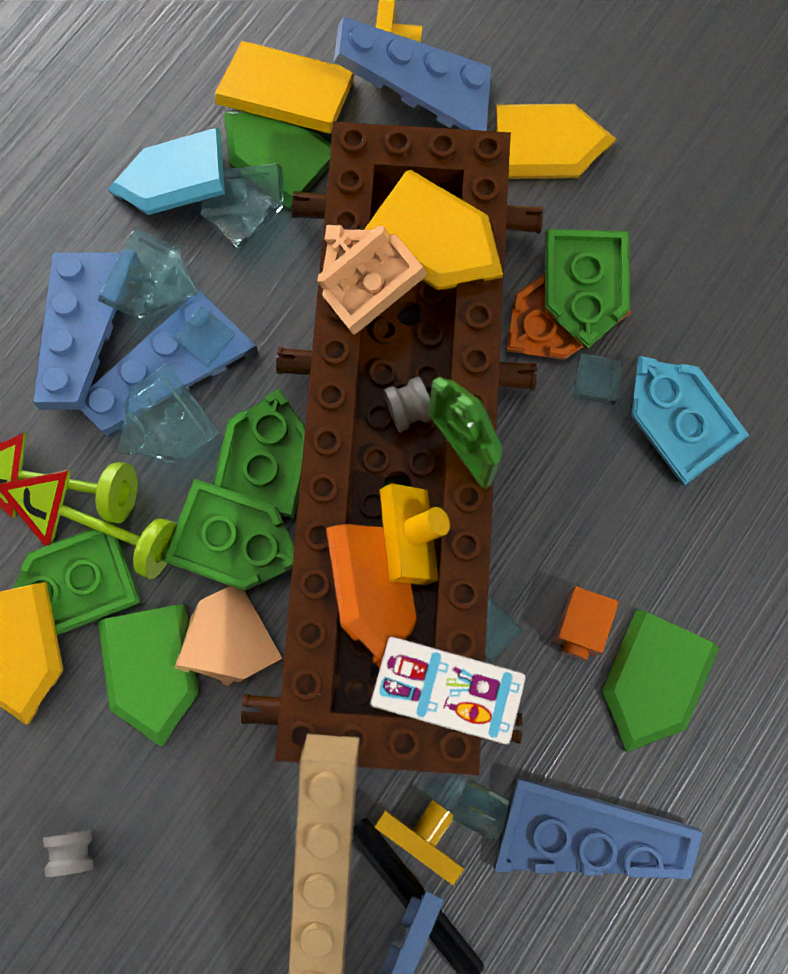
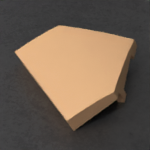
M327 225L325 240L327 242L323 272L318 274L317 282L323 288L322 296L354 335L428 275L424 267L397 235H389L385 226H376L373 230H344L341 225Z
M229 586L199 601L189 619L186 637L174 668L187 673L192 670L218 679L222 682L221 684L229 686L233 681L241 683L278 664L283 658L246 592Z

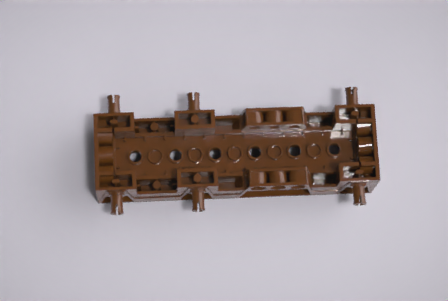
M333 122L327 194L293 192V199H295L292 200L293 218L324 219L319 274L323 272L327 242L325 240L327 225H341L344 230H364L404 173L412 170L488 215L503 277L488 281L479 279L458 283L457 287L437 290L421 280L355 335L322 296L323 288L318 283L312 350L278 347L277 355L279 358H276L277 374L310 375L281 697L244 694L242 706L261 708V712L241 711L242 724L278 726L275 761L300 763L307 735H327L359 738L357 767L479 776L481 740L489 739L371 705L377 682L371 674L374 655L360 639L353 640L341 627L327 528L343 524L383 527L379 490L393 476H403L410 482L411 487L428 490L430 509L433 507L441 508L449 518L450 529L447 534L434 539L439 581L429 585L411 584L417 625L408 641L485 663L494 479L490 487L487 489L481 488L433 420L427 423L420 420L411 423L408 430L398 432L388 409L383 389L391 386L399 389L407 386L410 379L420 377L431 400L432 383L435 379L441 377L452 380L482 402L495 432L498 388L535 390L537 374L534 373L537 371L536 363L500 362L506 231L536 232L540 234L543 216L541 215L543 214V206L507 205L511 132ZM412 308L421 314L422 319L413 326L403 325L397 316L402 310ZM517 713L514 726H522V713ZM513 730L510 742L520 744L522 731Z

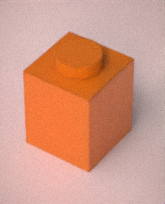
M575 586L568 592L552 642L563 646L561 650L563 654L583 661H587L589 655L596 657L602 654L619 601Z

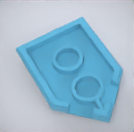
M214 128L144 148L109 187V193L119 199L132 203L138 210L147 215L225 194L220 129Z
M638 357L631 417L683 486L750 436L698 366L676 365L659 362L654 358Z

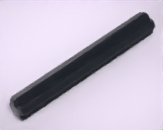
M367 818L361 819L353 827L354 844L405 908H407L412 896L421 900L425 889L379 831L374 828L375 826ZM440 909L429 935L430 940L457 974H481L484 970L482 960Z

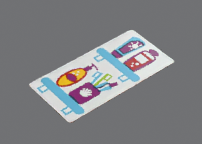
M390 637L371 705L503 744H509L526 676L519 672Z

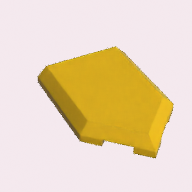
M501 104L495 106L496 131L511 132L509 179L579 178L602 152H606L616 142V138L576 104Z
M412 170L404 173L364 229L373 230L376 226H385L389 235H397L428 275L422 281L437 290L457 287L458 283L483 279L488 281L503 277L488 215Z
M47 582L0 591V707L25 725H29L49 689L55 685L64 671Z

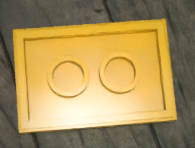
M241 41L215 91V102L217 105L331 134L333 122L337 121L353 84L354 73L340 65Z

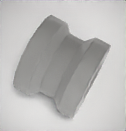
M420 377L410 379L407 386L399 389L394 386L383 389L388 409L398 432L408 430L411 423L419 420L424 423L432 421L429 416L430 399Z
M83 830L43 837V847L49 851V862L45 866V877L70 875L93 870L94 859L88 855V844L92 840V831Z

